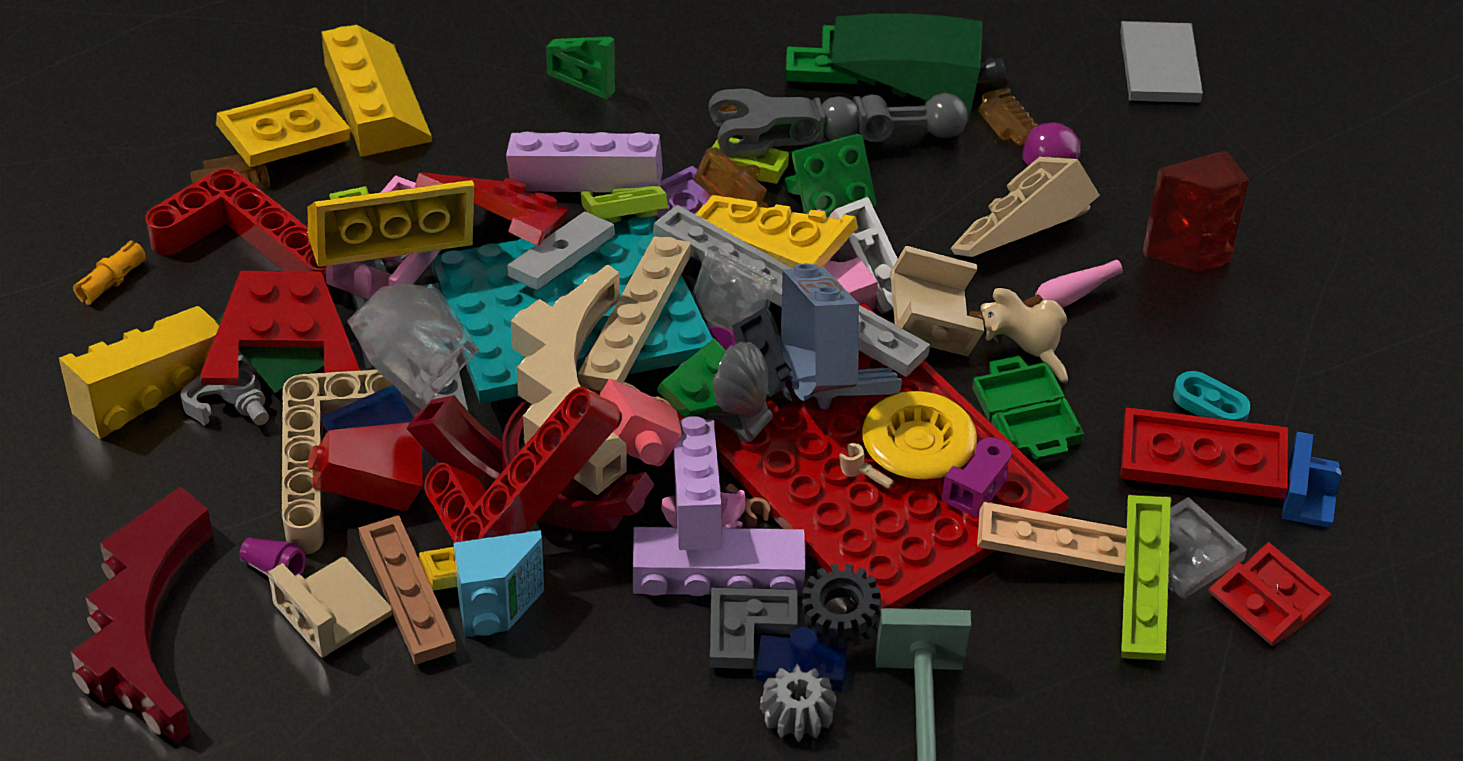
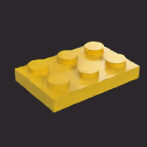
M316 87L219 112L216 116V125L249 167L350 140L351 128Z

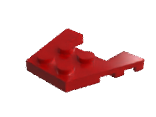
M421 172L416 180V188L472 180L474 183V204L512 221L508 232L535 245H541L543 239H546L550 232L554 233L564 224L568 213L567 209L556 205L557 200L554 197L543 193H530L525 190L526 185L514 179L505 178L504 181Z
M240 271L201 371V385H238L239 347L323 348L324 373L360 371L322 272Z

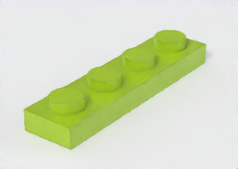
M1128 495L1121 658L1165 660L1171 497Z

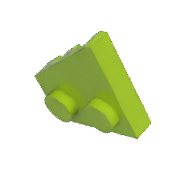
M660 186L616 188L612 190L613 194L593 197L592 190L580 191L582 206L587 213L610 223L621 221V216L636 214V217L639 218L655 216L658 214L659 209L668 208L666 193Z

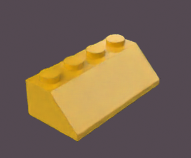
M358 25L323 31L322 41L325 66L347 123L351 128V133L360 156L363 157L432 142L431 133L394 45Z
M472 180L316 201L307 207L308 237L318 267L473 245L474 183Z

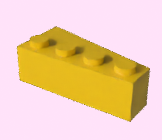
M196 306L156 321L151 330L140 332L138 329L126 332L124 333L123 340L107 346L103 341L91 345L88 348V353L79 357H75L72 353L59 357L72 414L99 439L120 429L127 422L154 408L201 375L219 325L202 308Z

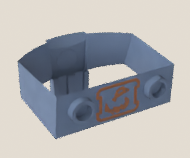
M797 264L794 266V269L782 270L781 339L793 370L791 371L793 374V379L791 380L792 388L796 395L803 401L813 396L817 398L821 409H828L832 399L836 396L900 393L902 379L897 378V374L892 372L890 367L858 370L859 303L824 267H818L815 264Z

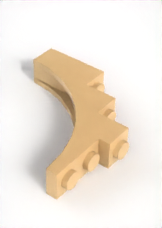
M608 264L594 275L588 276L581 285L569 294L560 297L553 306L538 299L528 308L519 311L511 320L512 349L525 357L520 365L517 366L518 395L532 404L523 415L525 444L567 394L573 389L580 387L576 370L577 361L585 340L600 318L620 298L619 272ZM612 432L576 474L574 479L596 495H599L627 472L626 443Z

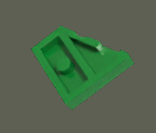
M614 38L554 39L546 47L548 75L604 99H608L615 92Z
M713 338L664 379L658 386L657 391L684 418L701 416L707 411L721 412L722 408L717 406L715 400L713 379L715 373L717 374L719 363L723 359L726 350Z

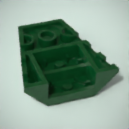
M922 14L838 16L834 25L830 68L874 86L877 82L891 86L892 93L903 98L908 93L928 102L935 95L943 93L954 94L966 105L969 120L980 72L982 21Z

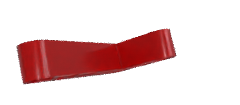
M223 168L213 171L154 206L146 214L151 248L159 255H174L227 224L283 271L322 272L326 282V266H317L308 237V227L234 169ZM326 284L331 296L340 290Z
M584 387L573 389L487 491L476 476L447 463L441 462L436 464L426 477L425 492L454 543L528 532L614 431L619 421L620 411L618 406L614 402Z

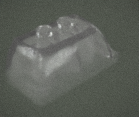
M409 283L381 287L347 320L370 363L422 410L479 351L444 295L431 283L428 287Z

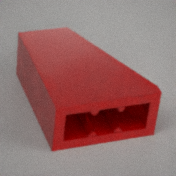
M410 422L328 430L320 445H314L309 455L308 469L312 470V488L406 512L423 487L422 446L406 429Z

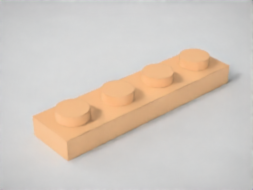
M984 502L979 512L977 547L1125 574L1127 528Z

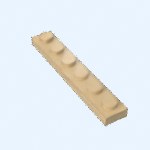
M653 237L578 372L580 387L602 391L610 378L622 384L624 383L691 256V242L676 240L672 237Z

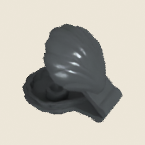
M740 341L735 346H730L726 350L723 359L719 363L717 374L715 373L713 379L716 404L722 408V411H707L703 415L696 417L721 421L742 442L748 443L753 441L772 420L773 414L765 402L768 390L767 362L756 345Z

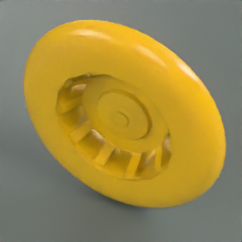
M902 392L883 399L870 410L862 428L863 442L869 455L886 470L912 479L944 477L953 465L961 469L971 459L977 445L976 429L967 412L952 400L930 392Z

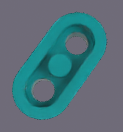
M1197 371L1182 373L1176 379L1173 397L1180 407L1200 417L1247 422L1250 402L1242 393Z

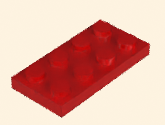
M1126 407L1123 423L1120 479L1285 499L1288 489V427Z

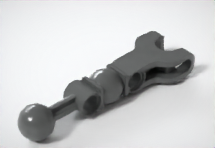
M731 89L716 92L708 105L713 122L720 127L717 137L719 147L729 157H758L776 146L806 145L816 140L817 143H822L823 137L828 141L860 134L863 136V139L871 142H880L887 139L892 134L894 128L925 127L934 137L949 139L956 137L962 132L968 122V112L964 102L956 95L948 93L935 95L926 102L925 106L887 107L884 99L877 95H868L862 99L854 97V102L848 98L838 96L829 98L821 104L819 98H814V101L803 97H768L750 89ZM726 104H733L737 107V111L721 112L719 109ZM734 135H744L743 139L739 142H729V139Z

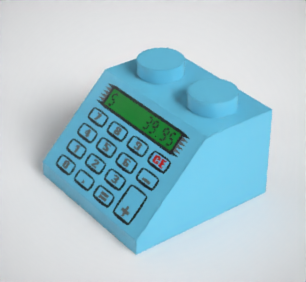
M541 531L454 543L458 599L465 637L475 635L486 636L495 632L508 631L544 591Z

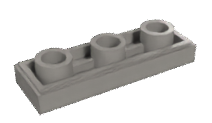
M583 212L544 239L541 245H535L507 265L508 276L526 284L530 288L538 290L615 235L614 224L590 213Z

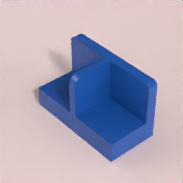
M1297 432L1289 459L1288 489L1284 499L1282 519L1330 528L1334 520L1336 494L1342 476L1339 463L1311 457L1313 434Z

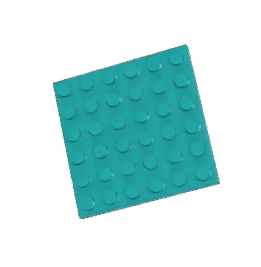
M653 216L644 218L633 217L629 220L613 223L615 235L538 290L530 288L526 284L508 276L507 265L535 246V244L522 238L500 244H485L478 248L462 251L451 250L434 258L431 262L432 271L436 282L439 283L443 302L480 404L519 396L517 366L520 365L525 357L512 349L511 320L522 309L528 308L538 299L553 306L560 297L569 294L581 285L588 276L594 275L607 264L619 272L621 297L654 237L653 226L656 221ZM682 274L628 375L680 365L713 339ZM616 304L600 318L586 338L577 361V379L579 370Z

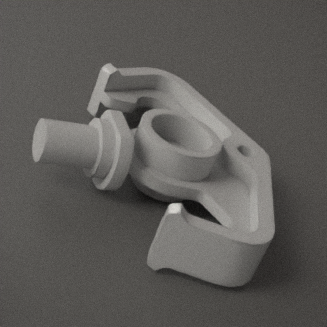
M244 355L238 356V385H201V375H199L181 390L180 395L184 412L198 420L203 426L209 423L208 416L211 414V408L208 403H201L198 399L212 394H220L226 402L235 404L237 411L242 415L250 416L256 425H263L269 420V414L263 407L265 397L260 391L261 385L258 379L260 375Z

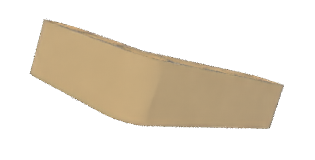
M380 369L300 374L289 378L284 383L282 519L286 542L296 543L299 549L304 551L305 555L319 550L324 542V491L312 488V470L308 469L310 452L314 445L319 446L322 442L323 427L383 424L399 419L404 412L402 381L396 372Z

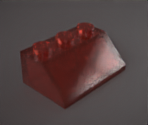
M1227 150L1158 170L1142 250L1146 257L1196 272L1220 267L1231 262L1250 180Z

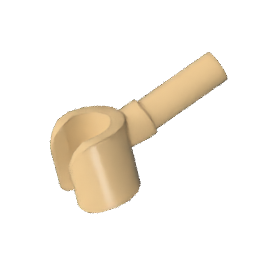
M856 443L848 444L849 457L839 454L840 466L846 476L862 474L887 489L892 487L894 483L892 479L865 462L864 449L861 445Z

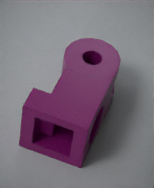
M985 438L978 442L974 457L965 469L962 470L953 465L945 475L941 501L979 518L980 508L983 503H990L1007 479L1008 463L1012 454L1008 443L998 438Z

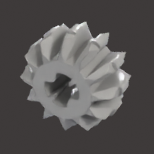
M797 664L792 673L780 668L776 678H767V682L764 685V693L760 700V709L762 714H765L767 728L778 727L780 738H783L788 733L795 734L794 736L797 741L800 742L804 733L817 738L821 728H829L833 718V710L836 708V697L834 696L835 692L831 691L829 678L818 679L816 668L808 673H804Z

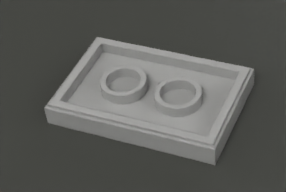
M1122 21L1120 33L1129 100L1201 102L1203 92L1192 24Z

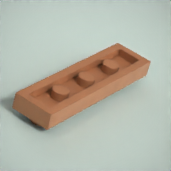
M399 515L359 527L360 540L386 600L392 607L393 616L414 664L416 665L456 652L454 636Z

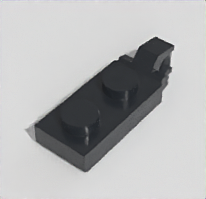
M764 307L736 323L732 328L737 343L740 341L750 342L756 345L763 354L768 366V398L773 400L777 404L778 409L781 410L793 403L791 391L786 382L793 379L791 372L793 370L774 316L767 307Z

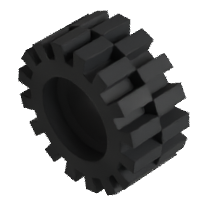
M838 564L831 565V573L828 574L824 567L818 570V580L811 576L807 580L808 588L804 587L802 593L805 626L808 631L812 629V637L818 641L823 636L824 645L830 647L833 640H838V648H846V640H851L853 647L860 645L861 635L866 640L872 637V629L877 630L879 627L881 616V592L879 586L876 587L875 578L872 575L867 578V571L861 567L857 573H854L853 565L851 564L845 565V571H839ZM839 597L851 598L859 604L856 610L848 614L829 612L825 606L830 600Z

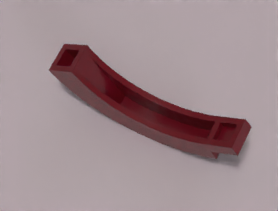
M455 395L427 400L406 428L436 461L447 463L476 476L486 491L503 472L502 441L485 429L466 410ZM643 472L619 477L599 495H596L584 485H580L560 494L537 521L579 531H613L624 515L631 516L642 509L645 504V498L655 484L647 473Z

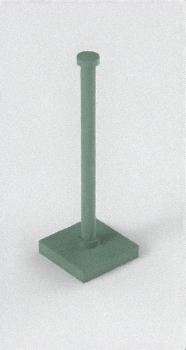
M881 609L875 651L876 668L915 669L918 761H936L932 669H963L971 629L970 610Z

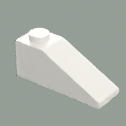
M866 197L835 209L829 218L841 219L842 215L855 216L858 228L837 251V258L840 262H846L859 257L878 281L876 308L881 314L894 310L890 271L898 258L869 198Z

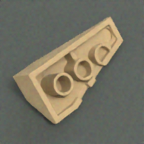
M1039 157L1007 185L1010 193L1006 197L995 199L988 206L992 213L987 217L976 220L951 247V250L956 255L976 256L1069 219L1078 218L1090 209L1089 204L1100 195L1078 159Z

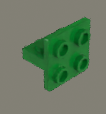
M854 134L792 152L796 175L786 177L784 181L787 193L801 196L804 214H808L810 210L820 209L829 217L835 209L866 197L869 198L873 207L876 206L862 135Z

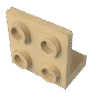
M345 557L336 560L306 579L300 574L294 576L283 563L268 571L273 604L322 658L392 615V607Z

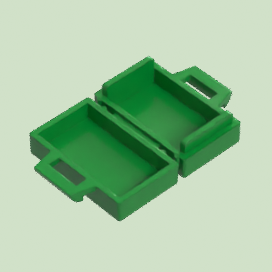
M1020 356L990 362L989 369L991 374L974 378L972 389L988 421L1025 456L1032 455V458L1040 459L1068 452L1069 446L1082 443L1084 432L1068 401L1064 398V394L1048 363L1028 366Z

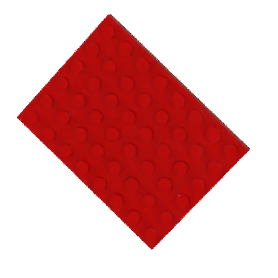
M864 302L859 304L860 306L873 312ZM858 350V370L889 368ZM925 360L907 377L892 369V372L897 374V378L902 379L900 393L910 391L930 392L946 397L961 406L973 421L977 433V443L985 438H998L1008 443L1012 452L1008 463V476L990 503L1051 515H1058L1068 509L1070 498ZM789 380L786 384L791 391L793 403L779 410L777 404L770 400L767 395L765 402L768 409L772 412L773 418L753 441L748 443L742 442L721 421H714L717 460L754 498H762L770 505V515L783 529L804 530L805 552L821 569L824 567L827 574L831 573V565L838 564L839 571H845V565L851 564L853 565L854 573H857L861 567L867 571V578L872 575L876 580V587L879 586L881 609H899L997 551L977 547L979 518L941 501L945 476L935 479L903 477L886 470L869 455L862 438L864 421L870 410L877 403L895 394L836 396L832 399L828 409H821L817 398L813 396L805 401L801 400L792 388V380ZM677 411L679 420L685 419V418ZM856 443L861 445L864 449L865 462L894 481L892 487L887 489L862 474L846 476L840 466L839 454L849 457L848 444ZM974 454L971 457V459L961 468L962 470H964L965 467L969 464V462L974 457ZM851 599V600L856 604V606L858 607V606H859L858 602L855 601V600H853V599Z

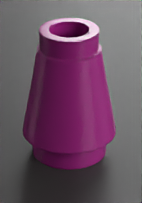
M249 537L240 548V559L269 576L268 571L282 563L294 576L297 574L301 575L304 571L306 555L294 542Z

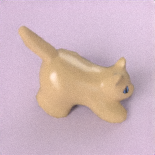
M1004 288L995 289L993 298L996 302L981 305V312L985 319V328L987 330L986 341H990L999 334L1006 335L1013 339L1025 352L1035 357H1040L1044 363H1048L1051 371L1061 383L1068 382L1066 368L1054 353L1060 341L1061 329L1067 322V316L1063 308L1054 300H1043L1033 307H1028L1013 291Z

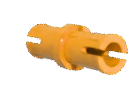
M132 240L127 242L114 255L98 261L96 268L90 274L73 285L75 295L81 302L90 305L107 289H110L112 286L118 287L123 283L124 277L147 259L145 251L137 242L135 244Z

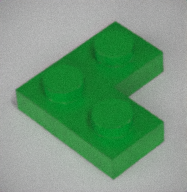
M823 25L822 48L787 47L786 81L857 84L856 78L830 68L834 26Z

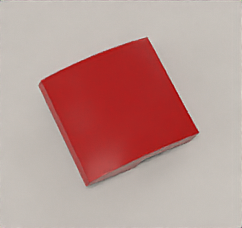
M1269 542L1244 565L1238 561L1209 588V593L1271 646L1293 634L1332 602V594Z

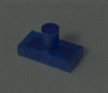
M397 383L321 417L327 432L328 430L407 423L413 420V416Z
M806 627L795 629L791 633L790 638L761 635L755 680L767 681V678H776L780 668L792 673L798 664L804 673H808L816 668L818 679L829 678L831 689L842 691L848 645H846V648H838V644L832 643L830 647L824 645V642H816L817 636L815 632Z

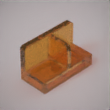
M718 148L706 150L693 178L699 186L711 196L716 195L756 201L758 207L770 208L762 201L767 189L756 181L760 173V168L757 165L739 167Z

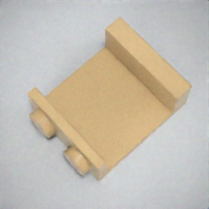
M905 246L890 271L895 325L929 343L932 348L968 357L984 332L982 319L967 316L964 291L977 271V264Z

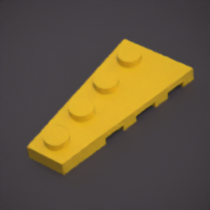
M712 195L695 214L793 269L795 265L804 263L824 267L858 228L855 216L842 215L841 219L827 217L823 211L810 210L808 214L791 212L790 206L775 205V207L762 208L758 207L756 201Z

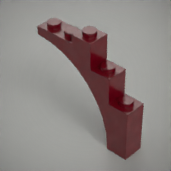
M182 487L176 489L100 543L104 559L101 566L110 580L86 596L90 613L87 621L96 634L71 651L75 667L72 675L77 685L85 693L93 692L104 703L117 695L126 707L131 709L135 706L143 714L146 723L155 733L161 734L164 732L175 743H178L190 733L185 707L165 686L151 660V629L157 606L170 580L188 557L213 536L208 509Z

